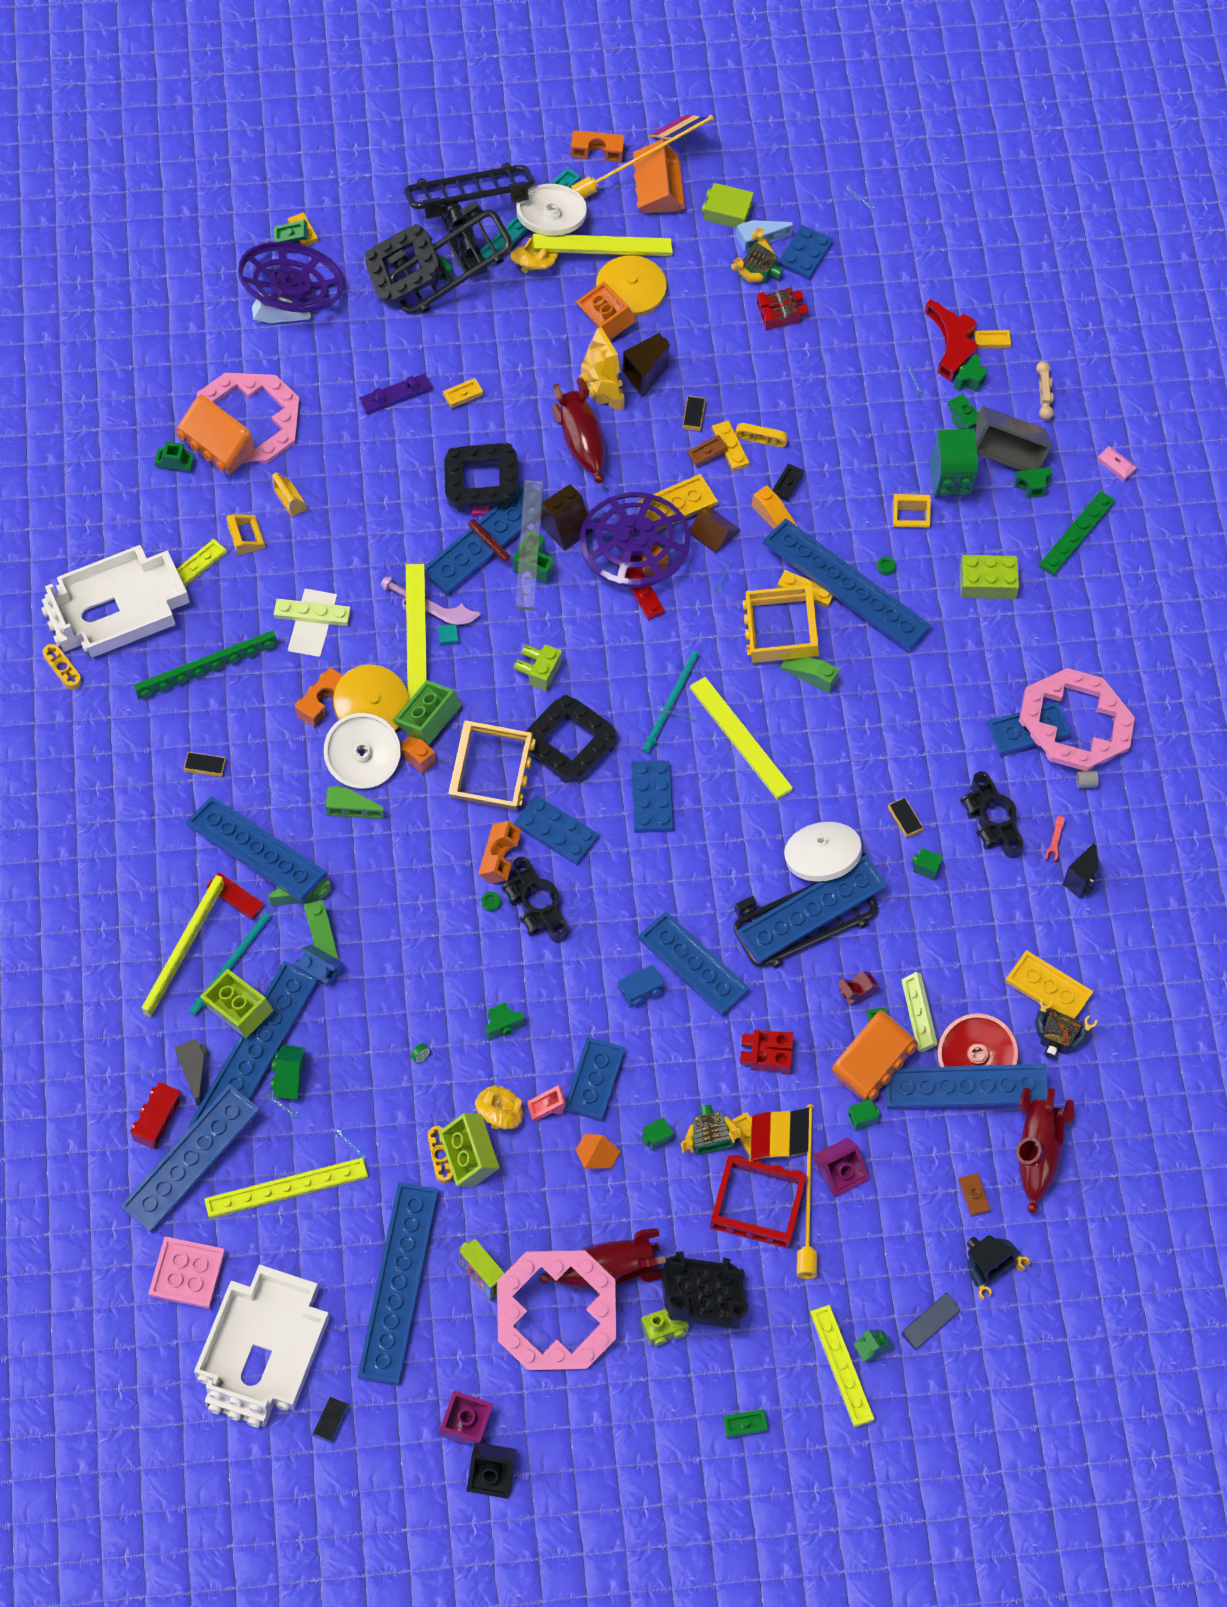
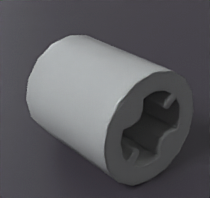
M1078 771L1076 773L1077 788H1097V771Z

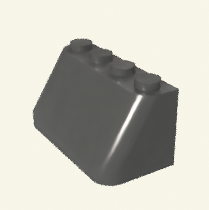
M983 405L978 412L975 430L977 454L1021 471L1031 468L1040 469L1052 447L1046 429Z

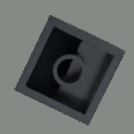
M1093 843L1068 867L1063 881V885L1079 899L1084 895L1088 896L1093 891V885L1097 881L1098 858L1096 844Z
M486 1443L475 1444L471 1456L466 1491L508 1499L517 1449Z

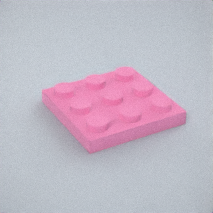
M164 1237L148 1293L149 1297L210 1309L225 1249Z

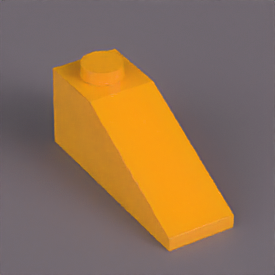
M767 485L753 494L752 507L773 529L785 519L796 525L780 498Z

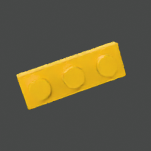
M729 420L712 425L714 436L719 434L728 448V451L723 454L732 472L749 467V461Z
M784 570L777 588L812 585L814 603L826 608L829 607L834 597L832 594L814 581Z

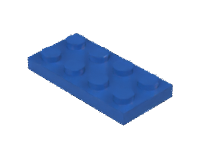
M1058 702L1042 706L1039 722L1057 727L1055 741L1070 737L1071 731ZM1020 712L987 721L986 725L999 756L1038 746L1030 736L1031 733L1026 726L1023 727L1019 722Z
M669 760L631 761L634 833L673 832Z
M537 795L534 796L514 822V825L524 833L575 865L579 864L599 838L597 832Z
M591 1037L586 1038L564 1111L603 1121L625 1047Z

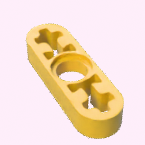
M746 423L738 424L735 432L739 439L775 447H785L788 435L783 431Z
M55 644L45 646L43 649L44 659L65 687L70 690L79 688L81 685L80 675L60 648ZM49 652L55 653L57 659L54 660V657ZM64 663L67 665L65 670L57 669L59 664ZM70 674V677L73 680L75 679V682L69 681L67 675Z
M434 1126L428 1131V1142L435 1176L439 1183L447 1184L453 1180L450 1165L447 1164L449 1163L447 1156L441 1160L435 1157L437 1151L442 1150L445 1152L441 1138L439 1137L440 1145H436L434 1133L439 1135V1131L443 1128ZM441 1165H445L447 1177H443V1175H441Z

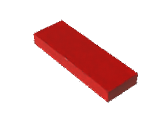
M218 872L216 875L222 877L224 882V888L219 898L253 920L263 909L264 903ZM213 879L206 885L207 889L210 887Z

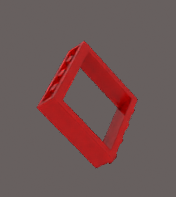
M728 1155L709 1229L789 1249L807 1175L799 1170L790 1171L783 1169L779 1165H766L760 1160L750 1161L740 1155ZM731 1167L798 1184L786 1233L719 1216Z

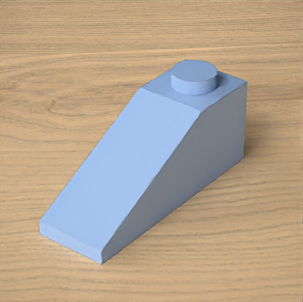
M757 220L743 222L736 228V238L744 252L751 249L755 242L758 243V240H753L751 234L754 231L756 232L757 228H762L764 231L762 238H765L768 243H772L791 236L793 224L792 222Z

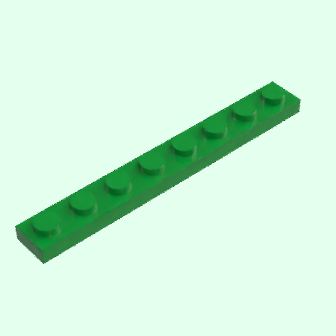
M274 630L136 683L133 685L135 695L138 700L148 698L152 694L166 691L177 684L181 685L195 677H202L210 671H217L228 664H235L241 659L253 657L264 650H270L277 646L276 634Z

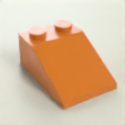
M605 281L576 301L577 305L596 329L602 327L609 340L637 321L630 307Z

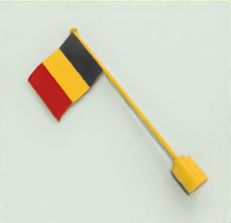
M684 115L648 135L649 138L658 137L667 140L664 143L597 180L591 179L588 176L572 185L571 188L585 199L597 192L596 188L599 187L597 183L708 121H713L714 117L712 115H709V117Z
M808 1104L804 1109L794 1111L764 1112L751 1116L750 1161L760 1158L790 1157L807 1153L805 1246L797 1251V1277L801 1279H814L817 1277L818 1252L809 1246L812 1110L814 1109L812 1104Z

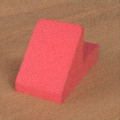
M560 1085L527 1101L531 1118L535 1121L551 1113L562 1115L566 1105Z

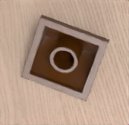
M712 508L700 510L689 529L691 536L715 554L740 531L737 526Z

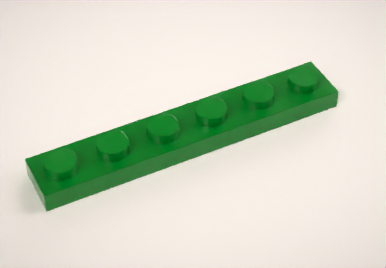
M1100 490L1039 563V568L1054 577L1114 505L1115 499Z

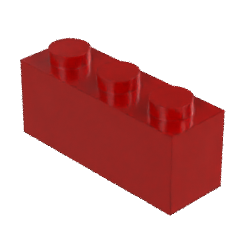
M158 1082L156 1088L153 1087L151 1089L148 1103L142 1106L140 1110L141 1116L137 1122L133 1123L130 1130L133 1141L154 1150L182 1100L180 1090Z

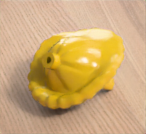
M529 238L525 246L517 247L511 252L510 259L516 265L522 266L521 270L527 273L529 270H546L555 263L558 253L547 252L546 248H542L539 252H533L532 238Z
M493 1085L487 1087L480 1092L475 1100L478 1114H482L483 1120L490 1123V1127L493 1129H513L518 1127L523 1120L524 1113L521 1107V1099L503 1086Z

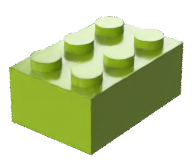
M962 555L959 566L961 598L1016 599L1019 589L1017 556Z
M229 969L200 996L211 1012L245 1038L274 1011L263 995Z
M463 1113L439 1131L456 1186L474 1187L499 1169L482 1114Z

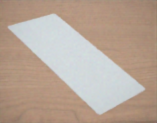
M304 589L301 601L335 605L337 594ZM296 621L288 651L320 657L329 624Z

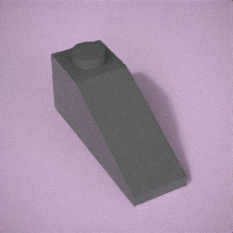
M196 1038L174 1048L195 1103L198 1106L201 1104L205 1072L204 1056L207 1053L204 1045H199Z

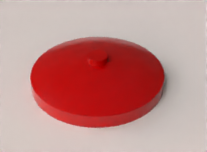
M969 1014L958 1018L946 1028L939 1042L938 1060L940 1067L1017 1065L1018 1048L1013 1033L1002 1021L986 1014Z

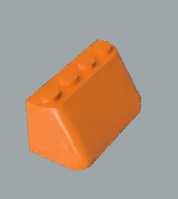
M662 139L634 151V159L665 141ZM668 144L633 163L635 168L634 179L636 181L635 191L638 197L637 207L640 211L644 213L678 212L685 209L680 159Z
M202 394L193 401L176 427V435L181 441H186L194 451L200 452L207 461L213 462L221 472L224 471L228 475L234 472L255 452L253 437L250 431Z
M881 1010L870 1020L832 1067V1072L837 1082L862 1101L869 1099L873 1101L878 1096L881 1087L890 1082L891 1075L904 1065V1060L907 1056L912 1055L916 1051L917 1040L892 1017Z

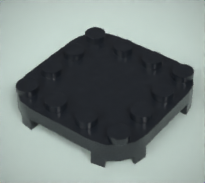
M676 1251L674 1256L666 1258L661 1273L663 1300L668 1317L674 1321L681 1320L704 1325L731 1327L733 1329L740 1328L749 1305L745 1301L744 1270H739L730 1263L731 1259L723 1257L722 1263L684 1258V1251Z

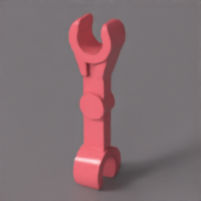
M1057 816L1052 843L1046 851L1045 860L1048 859L1049 854L1055 856L1054 862L1058 859L1057 845L1065 817Z

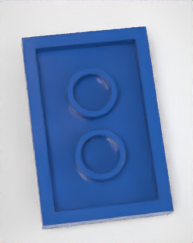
M802 225L779 260L778 266L809 280L831 247L833 238Z

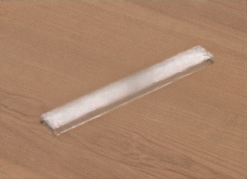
M525 480L515 610L534 611L543 481Z

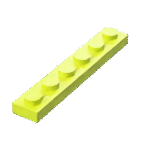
M830 1305L810 1311V1316L853 1427L856 1428L874 1422L873 1414Z

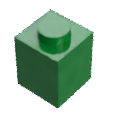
M921 848L920 853H915L911 863L914 865L913 872L935 880L943 856Z
M869 1099L849 1106L847 1116L854 1131H858L877 1124L880 1112L877 1105H873L872 1100Z
M663 1117L643 1127L641 1140L645 1146H649L650 1150L653 1151L672 1142L673 1132Z

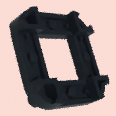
M414 224L375 245L365 253V263L377 296L384 304L395 305V307L401 306V300L429 285L432 288L437 286V281L441 273L444 272V268L438 259L432 243V237L419 224ZM414 246L422 268L392 283L386 267V260L401 249L404 251Z
M495 443L450 448L447 451L448 454L444 460L445 495L447 504L458 509V512H465V508L492 505H501V509H506L509 504L519 498L518 459L512 444ZM499 462V486L464 489V465Z
M563 695L552 702L526 730V732L532 733L533 739L536 740L534 750H530L529 757L535 758L560 776V781L566 784L567 782H583L587 779V774L609 751L612 752L616 731L607 720L582 702L568 695ZM564 719L572 720L594 736L573 760L545 741Z

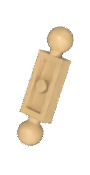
M1041 361L1036 366V371L1040 375L1041 409L1039 415L1043 420H1049L1054 414L1053 409L1049 406L1050 403H1053V393H1050L1052 378H1049V363Z

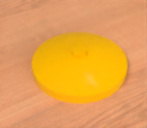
M627 255L612 259L601 268L596 280V286L605 281L630 307L635 317L654 311L661 305L666 295V278L663 271L653 261L640 256Z
M371 664L355 667L345 673L339 680L333 695V707L338 720L355 713H369L385 720L394 731L399 728L394 723V718L409 702L408 692L402 680L391 670Z

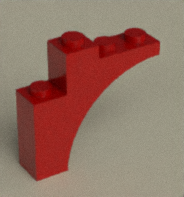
M930 299L926 303L925 314L937 324L943 334L946 345V352L939 362L937 373L952 382L958 375L963 364L966 365L974 354L977 355L979 345L970 339L974 331H976L977 322L964 313L958 317L954 312L947 310L940 303Z

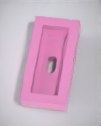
M1110 446L1097 458L1099 463L1124 482L1137 469L1134 464Z

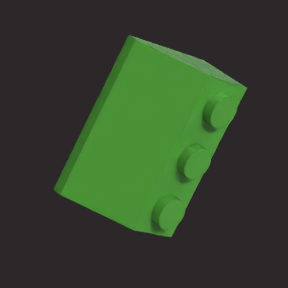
M426 680L393 721L410 737L422 739L429 746L462 704L455 690Z

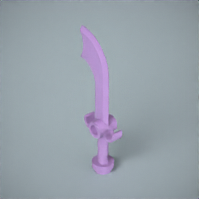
M384 577L381 582L383 590L388 591L391 589L404 596L405 599L402 601V607L406 611V589L393 583L394 578ZM425 598V610L450 624H466L472 622L480 615L479 612L468 610L462 603L458 607L446 609Z

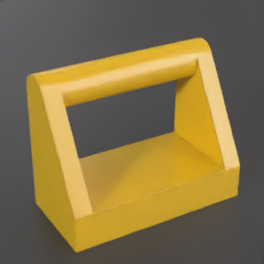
M274 473L272 475L274 492L289 515L293 517L307 510L306 503L290 479L279 473Z
M894 494L892 501L893 527L930 528V495ZM897 510L925 511V521L897 520Z
M232 514L226 516L228 529L237 556L266 547L255 515ZM250 523L256 542L242 541L238 526Z

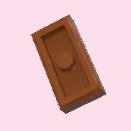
M718 434L687 451L697 468L727 452L728 448Z
M978 1173L959 1177L958 1182L970 1217L990 1212L991 1209Z

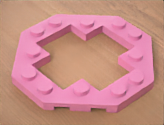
M224 373L197 392V397L202 394L215 404L236 388L248 399L263 389L283 408L271 417L272 422L280 431L256 449L254 448L255 452L243 463L252 461L268 464L295 444L299 397L276 375Z
M1066 668L1026 687L1019 722L1023 727L1026 726L1038 747L1041 746L1046 752L1045 756L1049 761L1088 771L1093 769L1095 765L1103 764L1120 753L1128 752L1131 745L1135 717L1104 678ZM1064 687L1099 697L1096 712L1114 716L1111 741L1093 737L1090 752L1055 742L1057 727L1039 722L1043 697L1061 701Z
M586 1250L526 1251L497 1281L498 1342L527 1370L587 1369L616 1339L615 1278ZM571 1266L599 1293L586 1310L600 1324L572 1353L558 1339L541 1353L513 1326L527 1312V1309L513 1295L540 1267L557 1281Z

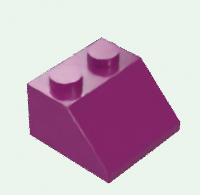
M848 1137L813 1155L817 1169L834 1197L870 1179L858 1145Z
M453 1390L440 1427L439 1436L458 1443L480 1444L493 1403Z

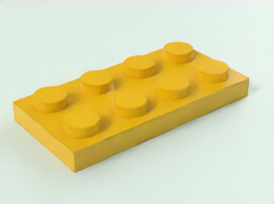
M701 474L653 494L671 502L684 515L685 519L698 514L702 509H709L718 505L716 497ZM643 498V499H641V500H639V501H637V502L643 503V501H644L645 498ZM652 500L650 504L660 509L666 516L676 514L668 506L658 501ZM648 510L646 513V517L652 521L661 519L658 514L651 510ZM666 524L663 525V526L657 527V531H660V530L666 528V527H667Z
M1027 950L1005 980V983L1039 1004L1041 997H1043V1005H1048L1051 998L1052 1004L1049 1008L1076 1019L1093 994L1092 990Z

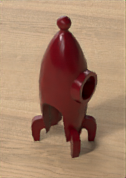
M577 378L579 391L563 394L559 384L556 383L553 385V391L559 404L554 403L552 410L555 420L562 423L563 437L573 459L587 472L595 475L594 481L601 484L604 481L601 471L605 461L606 447L599 422L586 401L589 396L587 384L583 378Z
M1024 1088L1019 1102L1020 1110L1022 1113L1027 1114L1021 1140L1016 1149V1156L1022 1187L1027 1198L1030 1200V1203L1027 1205V1211L1031 1214L1038 1212L1037 1202L1044 1197L1057 1176L1063 1150V1124L1070 1123L1074 1115L1073 1100H1066L1064 1111L1063 1107L1053 1108L1055 1089L1048 1088L1047 1100H1033L1032 1102H1030L1031 1089Z
M658 1228L640 1230L635 1233L634 1240L609 1241L581 1249L586 1250L615 1278V1285L639 1276L646 1282L660 1279L662 1269L654 1270V1266L666 1262L665 1255L653 1256L652 1251L659 1250L658 1242L650 1243L649 1241L651 1238L660 1236ZM571 1266L557 1281L547 1272H543L539 1276V1280L543 1284H548L550 1280H553L567 1287L594 1289Z

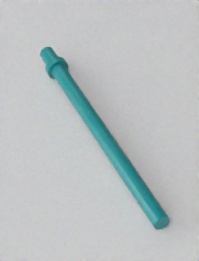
M692 651L650 735L646 737V743L642 749V752L645 754H649L652 746H655L656 738L699 656L698 652Z
M268 913L262 915L205 991L227 969H232L271 918ZM200 997L194 1000L195 1004L189 1010V1013L193 1016L206 1006Z

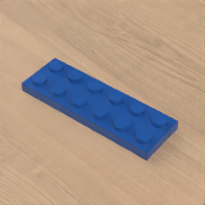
M666 911L638 935V940L721 1016L749 992L750 988Z

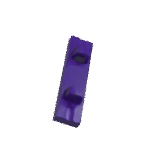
M425 373L416 377L412 375L400 383L383 389H374L372 393L359 397V402L365 414L368 415L431 392L432 385Z

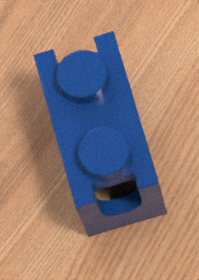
M312 944L301 949L300 952L303 953V956L296 960L295 966L326 984L337 980L344 965L343 962Z
M654 965L648 966L618 981V990L628 1008L640 1006L645 1000L651 997L656 998L664 992L662 987L664 982Z

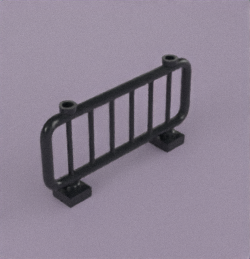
M503 163L501 168L438 180L426 181L424 178H420L416 184L407 186L404 189V194L409 205L414 209H424L425 218L429 219L443 216L442 205L506 193H510L512 203L529 200L528 189L535 185V179L527 166H511L509 163ZM523 172L528 182L516 183L511 173ZM508 174L512 184L499 187L494 176ZM491 177L496 188L482 190L477 179ZM474 180L479 191L465 194L460 182ZM457 183L462 195L448 197L444 185ZM440 186L445 198H430L427 189ZM423 189L427 199L423 200V202H415L411 192Z
M476 201L460 210L468 221L433 245L437 253L438 249L448 243L464 273L452 281L437 253L449 283L439 290L435 286L433 288L435 293L424 300L419 291L416 292L420 303L413 307H410L405 299L401 300V307L406 313L415 314L420 310L422 313L429 312L431 310V303L493 262L496 265L504 262L503 256L510 251L512 239L495 211H484ZM487 217H492L505 240L504 247L498 251L495 250L480 222ZM478 224L494 253L481 261L466 233L468 229ZM462 233L479 263L468 271L451 242ZM401 249L388 258L389 263L395 268L390 275L392 283H395L396 278L402 273L408 276L407 270L417 263L420 264L417 255L410 259L409 255Z
M818 882L756 910L757 901L754 896L736 903L734 911L739 918L735 921L733 929L752 964L757 967L772 965L773 968H777L784 963L782 959L856 925L859 929L868 926V920L874 917L878 910L874 897L867 900L870 905L868 912L860 915L857 908L854 907L853 911L857 917L843 923L839 916L836 919L840 925L827 931L822 926L820 927L822 933L811 938L805 936V941L794 946H788L787 949L773 955L760 964L756 962L739 938L737 930L744 923L754 921L755 918L768 913Z

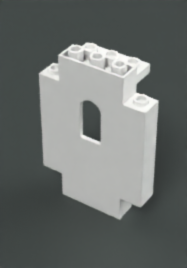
M138 545L57 577L59 585H56L58 593H55L52 584L45 586L47 594L42 599L44 607L41 610L44 617H49L50 619L47 623L50 631H55L56 633L53 637L57 647L61 645L63 651L66 652L82 645L84 652H89L91 658L174 626L175 622L171 610L188 604L190 601L168 550L146 558L141 545ZM114 599L120 610L94 622H86L82 619V615L86 610Z
M262 1265L258 1266L250 1287L234 1281L230 1282L194 1371L197 1380L200 1383L206 1384L207 1396L204 1402L209 1412L214 1414L223 1413L232 1420L239 1421L241 1419L247 1421V1424L259 1428V1426H266L274 1404L278 1409L294 1411L329 1321L328 1312L312 1307L319 1291L317 1283ZM253 1345L272 1351L260 1382L254 1386L245 1385L241 1380V1375Z

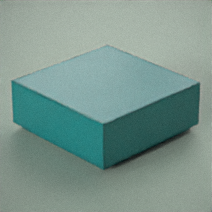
M456 624L438 626L440 646L459 644Z

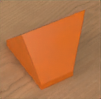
M584 1134L575 1150L584 1169H612L620 1154V1150L604 1135Z

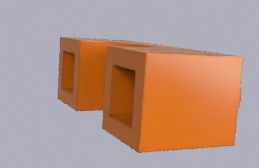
M573 130L571 158L588 159L590 151L599 149L605 153V161L622 163L624 135Z
M331 667L326 672H323L317 683L309 687L303 699L300 698L296 702V716L315 728L326 715L325 705L320 703L319 700L324 697L333 698L335 688L343 675Z
M510 821L493 824L478 873L480 877L491 884L507 881L512 863L506 860L504 856L509 849L517 847L522 831Z

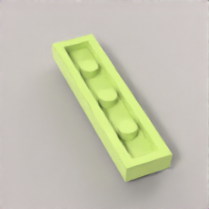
M277 599L274 618L348 626L351 608L348 606Z
M915 972L902 979V985L914 1037L918 1043L917 1051L923 1053L938 1044L922 974Z

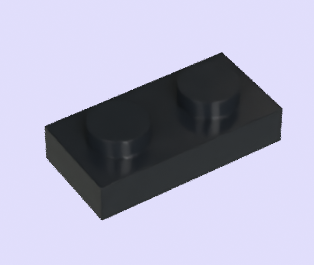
M788 463L772 491L779 498L788 501L802 479L804 470Z

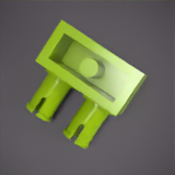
M525 644L521 655L532 658L536 662L532 665L517 659L513 669L527 674L529 685L546 692L562 663V651L546 644L541 650Z
M666 1309L641 1317L640 1323L649 1346H660L665 1344L668 1339L682 1338L686 1335L689 1328L688 1322L671 1320Z

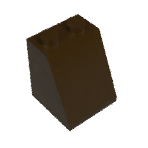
M660 333L623 351L622 372L641 397L647 394L668 367L670 343Z
M569 484L541 503V527L564 551L580 541L582 524L588 513L582 495ZM586 529L585 537L593 532V529Z

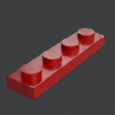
M631 555L630 562H637L634 555ZM627 568L625 578L640 579L646 578L641 568ZM651 586L630 588L648 621L665 614V610Z

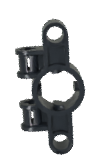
M452 203L442 206L443 216L441 218L448 233H451L467 222V219L460 211L462 209L460 204ZM470 228L466 233L481 261H483L484 258L480 252V246L476 243L474 232ZM463 233L451 241L467 271L479 264ZM487 267L481 270L480 272L476 273L472 277L486 273Z
M979 771L973 777L971 784L972 792L964 795L960 799V803L964 804L969 818L978 816L980 828L976 831V834L981 837L985 850L1001 846L1007 857L1017 858L1021 854L1023 839L1014 824L1016 806L1010 798L998 793L988 773ZM995 806L1001 807L1006 810L1007 816H1010V819L1001 823H994L985 815L984 810Z
M517 857L513 861L514 878L502 885V891L506 892L509 897L510 905L521 903L524 914L519 920L526 926L529 936H535L546 931L553 942H563L567 936V924L557 909V888L552 882L540 879L527 858ZM519 867H524V868H526V869H525V870H518L517 868H519ZM539 890L549 893L553 902L542 909L532 907L529 901L526 902V898L529 894L536 893ZM561 929L562 932L556 933L554 930Z

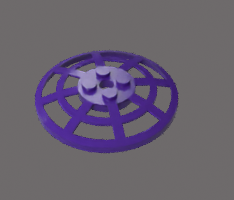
M282 241L262 243L247 250L239 262L238 276L246 291L260 302L280 310L300 313L323 310L336 303L343 292L344 278L336 263L320 251L302 244ZM277 251L279 259L269 260L261 264L255 256L265 252ZM285 251L300 253L312 259L308 264L286 259ZM248 261L257 267L254 271L253 279L243 276V270ZM318 262L322 263L332 272L335 278L325 280L314 269L315 265ZM280 265V268H276L273 271H270L267 267ZM287 265L297 266L302 268V270L288 267ZM261 272L269 277L268 282L258 280ZM310 272L317 278L318 281L311 282V279L307 274ZM337 283L336 296L332 299L324 298L327 286ZM249 284L255 285V287L257 288V290H258L262 295H260V294L257 293L254 289H252V288L249 286ZM261 287H268L274 293L269 295ZM321 287V292L318 296L309 293L311 288ZM283 297L290 299L292 303L278 300V298ZM307 297L312 300L300 303L298 299ZM317 302H322V303H323V304H320V305L310 306V305L316 304Z
M628 492L609 497L590 511L582 524L580 548L586 564L600 578L623 587H646L668 579L684 564L690 549V530L684 515L671 502L649 493ZM625 498H645L643 503L631 502L620 505L617 500ZM652 500L658 501L668 506L676 514L666 516L660 509L650 504ZM607 504L612 506L613 509L608 511L599 523L589 522L592 516ZM640 507L639 513L627 515L624 509ZM648 510H651L658 514L661 519L652 521L646 517V513ZM614 513H617L621 518L615 525L606 523ZM672 522H682L685 531L684 545L673 541L674 530ZM666 524L668 539L657 535V527ZM586 529L597 530L596 539L599 548L589 554L585 542ZM602 530L613 532V540L604 544ZM637 532L640 536L632 537L630 534ZM656 543L665 545L660 553L653 556L650 550ZM617 547L624 553L623 558L615 557L608 550ZM671 548L680 551L681 554L669 568L661 571L657 562L664 558ZM603 554L608 560L620 566L618 575L616 576L603 570L594 560ZM644 554L647 559L640 562H630L631 555ZM651 566L655 574L651 577L640 579L625 578L627 568Z

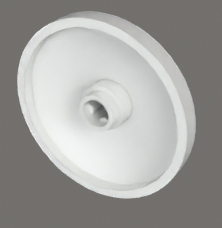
M542 184L528 189L529 200L517 202L516 212L521 224L527 229L542 235L556 236L570 233L579 228L586 218L587 207L584 198L577 191L563 185Z
M355 713L345 716L332 726L326 736L324 743L326 766L331 775L347 787L354 789L377 787L392 776L399 763L400 743L397 734L390 724L376 715ZM364 750V756H360V753H358V751Z
M820 822L797 831L787 842L784 855L787 867L797 877L808 881H828L845 875L857 865L862 855V845L859 835L851 827L837 822Z

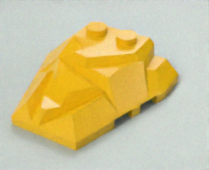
M602 327L596 330L588 346L579 377L584 379L589 389V396L594 398L597 404L608 403L610 408L623 410L625 398L619 388L623 385L622 381L618 380V373H620L618 354Z

